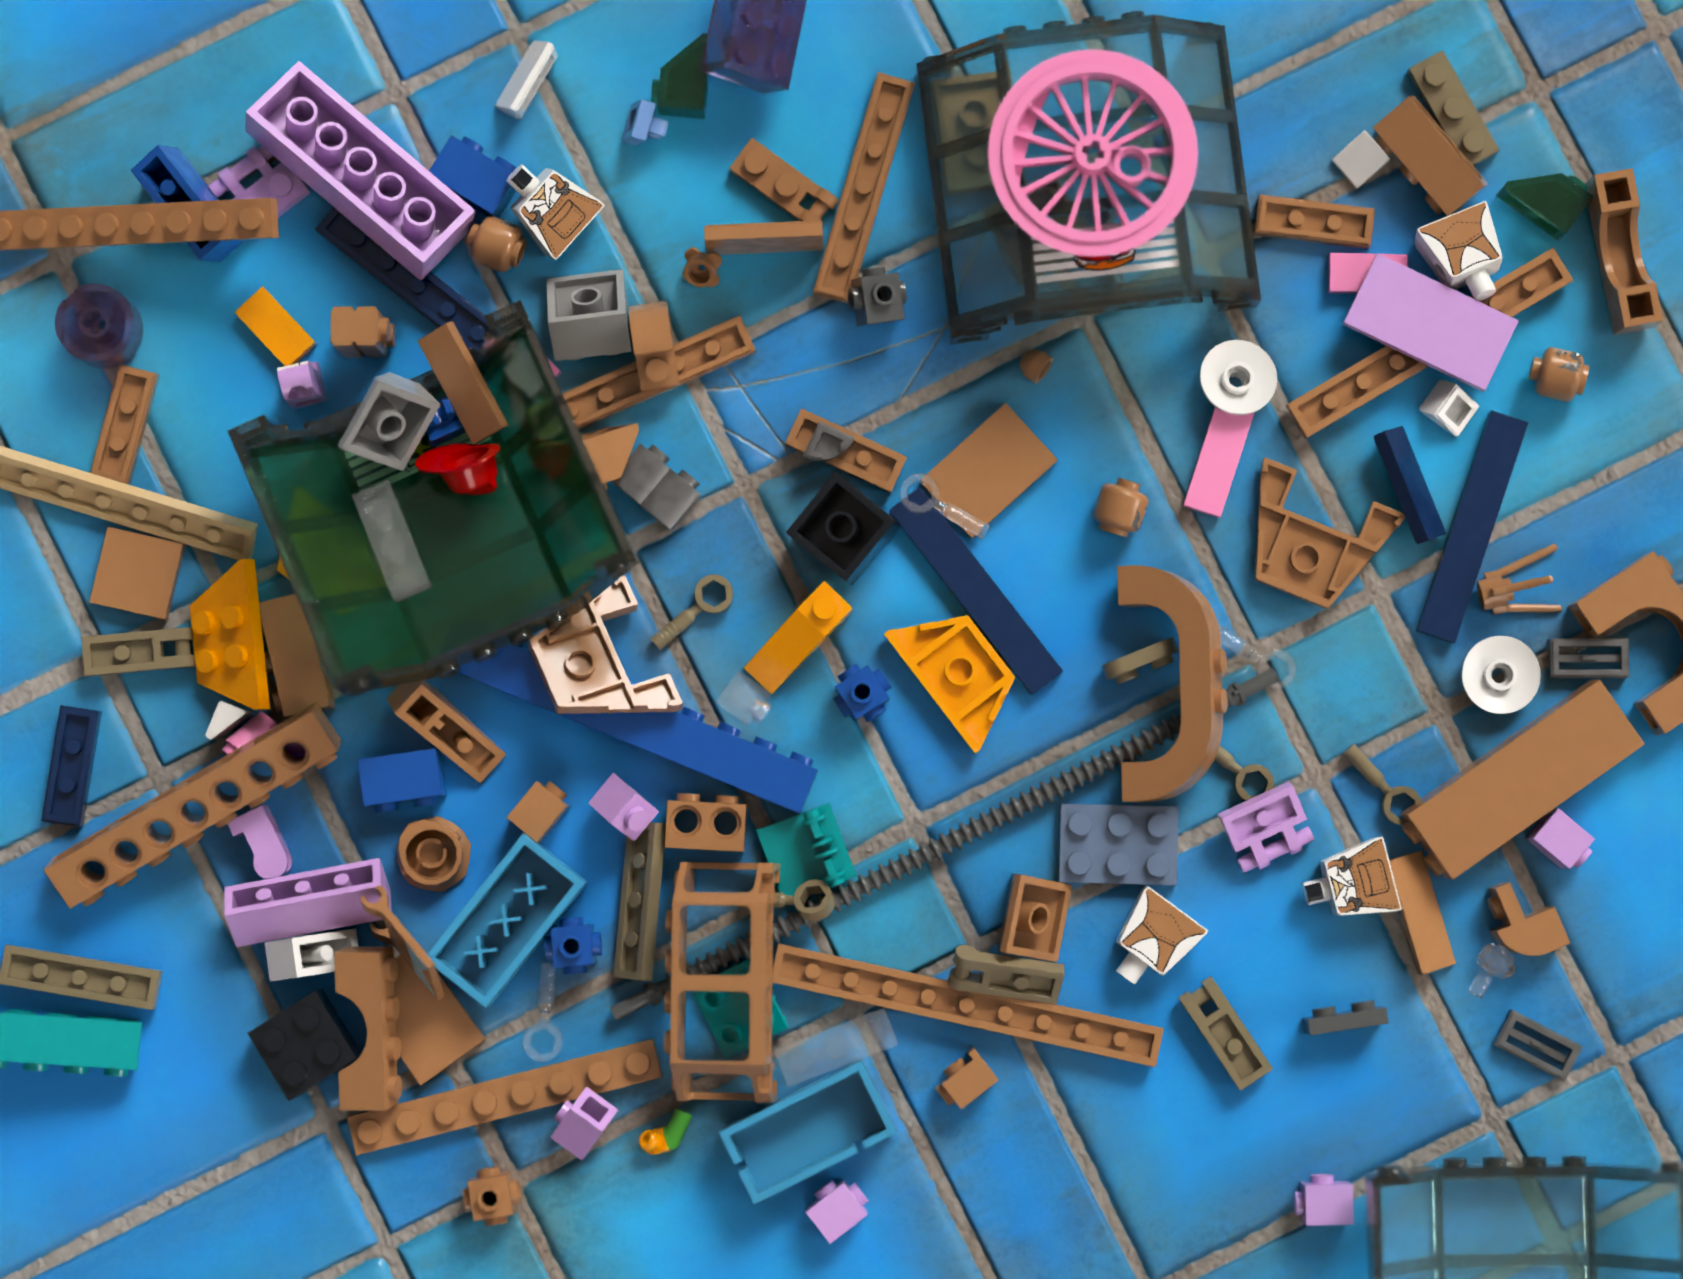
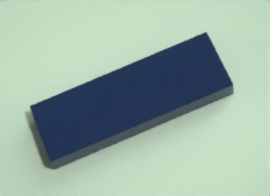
M1400 426L1374 435V441L1415 542L1420 544L1447 534L1404 427Z
M60 705L41 821L83 827L102 711Z

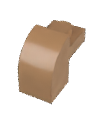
M661 301L629 306L631 337L641 391L680 385L668 302Z
M1501 882L1488 888L1491 895L1487 899L1489 909L1495 920L1501 919L1503 925L1491 929L1489 932L1501 947L1516 954L1538 956L1571 944L1555 907L1546 906L1524 916L1510 882Z

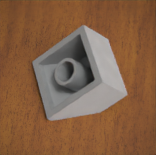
M623 269L547 278L548 327L555 361H574L584 357L615 356L620 353L632 352L629 310Z
M391 372L375 377L341 438L338 447L347 452L404 471L441 404L417 382Z

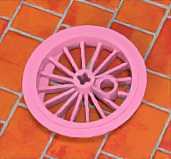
M1079 50L1052 57L1038 64L1012 86L1001 102L993 120L989 137L988 159L992 182L1002 205L1011 218L1026 233L1039 242L1065 253L1080 256H1106L1122 253L1146 243L1172 222L1183 207L1191 191L1197 169L1198 148L1194 124L1184 101L1175 88L1160 73L1147 64L1121 53L1106 50ZM1088 81H1101L1111 84L1096 134L1092 133ZM1074 82L1081 83L1086 136H1084L1059 87ZM1120 86L1137 95L1138 98L1106 136L1103 137L1102 132L1116 88ZM1050 92L1053 93L1076 139L1041 111ZM1145 102L1159 118L1109 144V141L1142 103ZM1037 119L1068 145L1032 135ZM1159 127L1164 128L1169 142V147L1141 149L1136 146H1124ZM1029 143L1066 154L1064 156L1025 159ZM1090 148L1098 150L1097 157L1099 158H1096L1094 164L1086 161L1087 155L1085 153H1088ZM1169 156L1171 158L1169 176L1149 171V157ZM1124 159H1135L1141 165V173L1133 177L1126 176L1120 170L1119 163ZM1069 164L1024 188L1020 186L1022 168ZM1075 171L1041 212L1027 198L1026 195ZM1082 176L1067 226L1060 225L1046 217L1076 180ZM1106 176L1148 211L1130 223ZM1088 178L1090 179L1095 232L1072 229ZM1097 178L1121 221L1122 227L1107 231L1101 230ZM1146 179L1164 185L1165 190L1158 201L1153 203L1134 187L1140 185Z

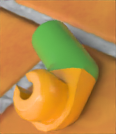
M675 1107L667 1126L645 1130L641 1133L638 1140L640 1148L651 1155H658L677 1149L693 1115Z

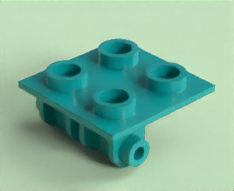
M830 803L756 830L768 863H780V883H776L779 892H783L786 895H794L796 889L802 883L814 879L824 881L831 888L857 876Z
M750 958L718 975L748 974L750 971ZM691 991L725 1059L749 1048L750 998L747 993ZM775 994L772 995V1036L789 1028L786 1016H783L775 1001Z

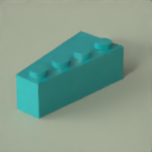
M4 1010V1012H0V1068H6L7 1062L23 1063L24 1070L47 1071L48 1064L64 1065L63 1072L88 1074V1067L104 1068V1075L127 1077L129 1070L138 1069L142 1021L101 1016L77 1018V1015L55 1012L37 1015V1012L30 1010Z

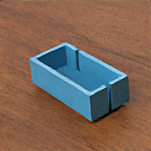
M862 1058L721 1128L719 1131L734 1165L742 1162V1159L746 1163V1165L740 1167L738 1173L754 1205L858 1153L856 1141L862 1139V1144L866 1149L897 1133L896 1126Z

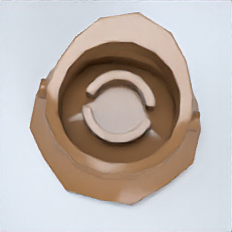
M439 816L417 820L407 825L399 837L396 848L400 872L411 886L423 890L443 892L466 876L470 860L471 843L462 829L453 822Z

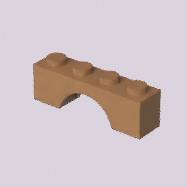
M1633 168L1596 174L1584 184L1613 335L1652 329L1663 321L1656 282L1648 275L1640 251L1638 238L1640 202Z
M346 947L334 952L335 991L349 998L362 1012L367 1026V1040L360 1057L354 1063L338 1071L340 1110L386 1111L398 1104L403 1088L402 1079L400 1076H397V1060L401 1054V1041L396 1036V1021L400 1014L399 999L395 997L394 982L397 980L399 972L398 961L396 958H393V947Z

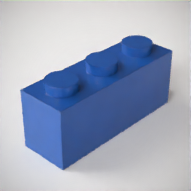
M157 145L131 169V172L155 203L218 200L179 148ZM244 240L186 243L200 261L221 262Z

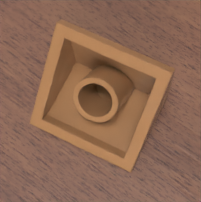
M1012 873L998 951L1058 962L1072 885Z

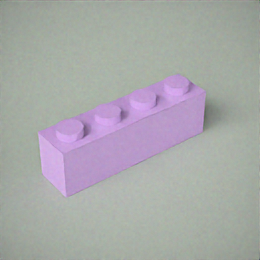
M376 858L224 887V917L236 947L383 920V918L371 915L364 910L361 897L365 896L366 900L370 903L378 902L381 897L377 894L375 887L380 885L386 890L391 910V890L381 860Z

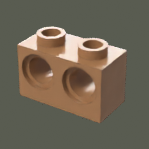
M677 793L676 801L667 800L665 848L745 852L747 805L739 804V796L716 795L715 803L700 802V794ZM684 810L693 811L698 818L696 828L689 833L681 832L676 825L678 814ZM723 812H731L737 819V827L729 835L720 834L715 827L717 816Z

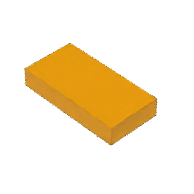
M263 286L234 312L284 366L296 364L317 345Z

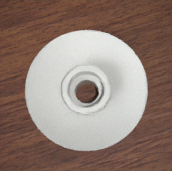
M1229 340L1216 345L1205 356L1200 368V385L1204 395L1216 408L1229 414L1248 415L1257 412L1270 401L1276 390L1277 372L1272 359L1262 348L1248 341ZM1229 378H1239L1242 382V386H1232L1229 382Z
M1493 636L1478 642L1471 648L1464 659L1461 678L1467 696L1476 706L1490 713L1507 714L1522 709L1534 698L1540 685L1541 673L1535 654L1525 643L1509 636ZM1495 668L1501 669L1504 672L1505 677L1501 683H1496L1492 679V671Z

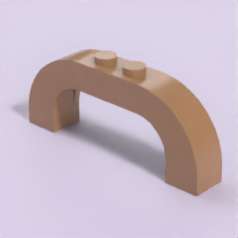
M1142 565L1117 566L1118 605L1128 608L1157 607L1163 610L1174 622L1179 636L1181 704L1179 736L1173 747L1158 759L1146 762H1121L1122 802L1162 801L1178 796L1194 786L1209 770L1217 755L1222 738L1223 713L1227 711L1228 707L1227 692L1225 689H1222V673L1226 672L1227 657L1225 650L1221 649L1220 629L1216 615L1206 597L1191 582L1177 574Z

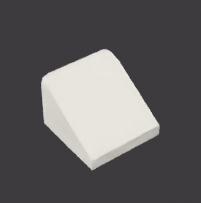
M1364 130L1332 159V162L1352 185L1358 189L1384 167L1390 158L1369 133Z
M1440 380L1422 403L1419 410L1450 434L1458 437L1480 406L1457 384Z
M218 702L205 734L206 738L220 741L254 713L227 702Z

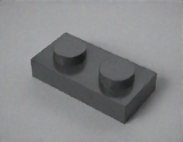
M1374 1000L1350 1003L1351 1010L1337 1013L1335 1006L1312 1009L1313 1016L1303 1018L1305 1034L1316 1035L1389 1023L1387 1009L1383 1006H1375Z

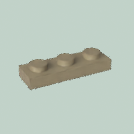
M1443 50L1407 70L1409 78L1432 118L1473 166L1498 153V146Z

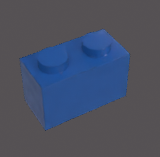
M451 135L429 172L474 209L486 216L500 218L516 192L506 182L516 167L499 156L495 160L482 154L484 148L468 137L464 136L462 141Z
M437 748L357 759L363 806H374L375 813L399 810L398 803L413 801L414 808L437 805V797L447 796L441 751Z

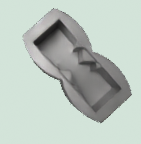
M640 444L628 458L622 477L611 482L664 527L672 531L701 497V494L696 490L700 484L683 469L678 474L666 465L670 458L652 444L647 449Z

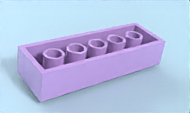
M300 61L246 111L247 134L420 281L469 233L473 226L475 210Z

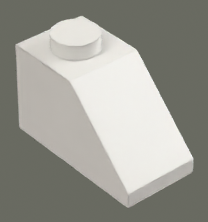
M356 928L264 942L270 982L335 972L334 952L346 947H359Z

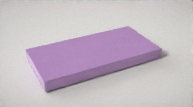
M1377 253L1342 325L1484 392L1519 320Z

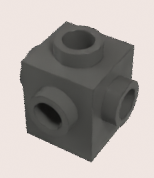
M885 267L862 270L863 277L851 280V287L848 289V303L850 309L855 311L857 326L905 319L903 304L906 303L907 294L904 282L899 281L898 272L886 274Z

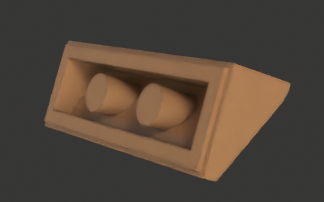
M1422 850L1389 859L1402 910H1399V915L1417 974L1424 975L1456 964Z

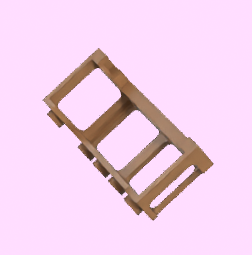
M680 862L679 870L675 871V891L672 900V910H667L666 932L667 934H672L671 950H667L665 955V970L667 974H671V990H666L664 1006L665 1013L671 1014L670 1030H666L664 1035L665 1054H670L672 1091L676 1093L677 1101L741 1100L755 1101V1103H772L778 1100V1080H773L775 1062H772L773 905L777 903L775 883H780V863ZM695 869L757 870L755 884L750 892H694ZM687 905L746 906L750 909L751 943L750 971L748 974H686ZM686 991L745 992L749 995L750 1024L749 1056L747 1060H685ZM692 1073L744 1074L751 1078L754 1093L692 1091Z

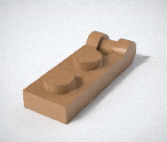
M753 138L750 139L729 167V171L797 221L820 220L823 224L821 218L828 209L832 211L839 202L828 190L814 183ZM807 195L815 200L809 210L800 206Z

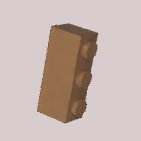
M1408 96L1373 127L1379 134L1374 138L1377 144L1387 155L1390 156L1393 152L1403 163L1399 167L1400 171L1413 185L1417 182L1422 185L1428 192L1424 197L1426 202L1438 215L1443 211L1447 216L1454 214L1488 185L1487 181L1415 96Z
M299 592L259 602L262 635L265 636L268 651H264L266 670L268 674L274 673L277 689L272 690L273 702L277 712L283 711L284 717L290 718L315 702L318 703L322 711L336 708L310 595L305 592Z

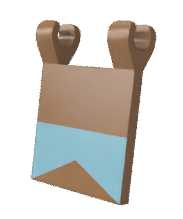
M380 885L376 886L375 890L381 897L378 902L370 903L366 900L365 896L361 897L364 910L371 915L383 918L387 927L385 929H378L373 922L370 923L373 936L379 941L393 945L439 1001L444 997V992L434 962L391 912L386 890Z

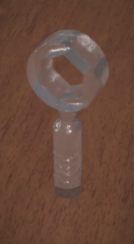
M922 473L913 474L902 483L900 500L907 510L920 514L935 508L942 512L946 519L968 530L977 537L984 538L990 526L957 506L946 504L939 500L938 486L930 476ZM917 481L930 486L931 499L922 506L908 501L907 488Z
M1219 625L1221 644L1242 658H1249L1256 662V676L1265 673V663L1273 657L1286 662L1287 676L1281 681L1269 685L1267 688L1280 689L1289 685L1294 680L1296 664L1287 652L1272 650L1261 655L1253 649L1251 644Z
M541 963L538 1008L541 1012L540 1022L529 1027L523 1038V1046L527 1055L533 1060L540 1062L549 1061L556 1057L562 1050L564 1043L560 1029L553 1023H550V1013L554 1009L557 968L553 967V963ZM546 1029L555 1037L553 1051L541 1055L531 1044L534 1032Z

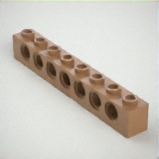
M315 702L51 858L44 868V872L70 909L81 902L84 906H88L100 899L105 894L103 889L115 883L117 887H120L138 875L136 870L148 863L150 867H154L166 860L171 855L169 850L179 844H182L184 848L194 844L204 836L202 831L213 824L217 828L228 824L237 817L235 811L248 804L252 809L262 804L271 796L269 791L279 785H282L284 789L294 785L304 777L302 772L313 765L317 769L328 765L338 757L335 752L338 751L342 740L318 703ZM297 742L304 747L306 754L300 757L293 756L287 751L286 744ZM256 762L266 763L271 768L272 774L269 776L258 775L253 769V764ZM222 782L234 784L238 789V794L235 796L224 794L219 784ZM197 802L201 804L205 814L193 815L188 811L186 803ZM161 821L168 824L171 834H159L154 829L153 823ZM120 842H132L137 847L138 853L133 855L125 853L120 846ZM87 862H99L104 867L105 873H93L88 868Z

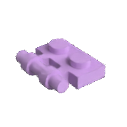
M262 145L258 148L253 146L245 152L247 157L231 169H228V167L224 168L218 173L220 177L208 185L217 198L229 189L235 195L234 199L276 198L278 218L311 193L300 178L282 162L272 169L267 160L273 157V155ZM258 168L263 177L245 190L239 182Z
M1289 781L1218 814L1232 849L1238 852L1249 847L1250 853L1237 859L1243 873L1256 867L1259 870L1270 866L1269 861L1288 852L1290 855H1294L1302 851L1301 846L1315 840L1308 826L1296 832L1294 830V825L1307 820L1294 786ZM1281 832V839L1263 847L1262 840Z

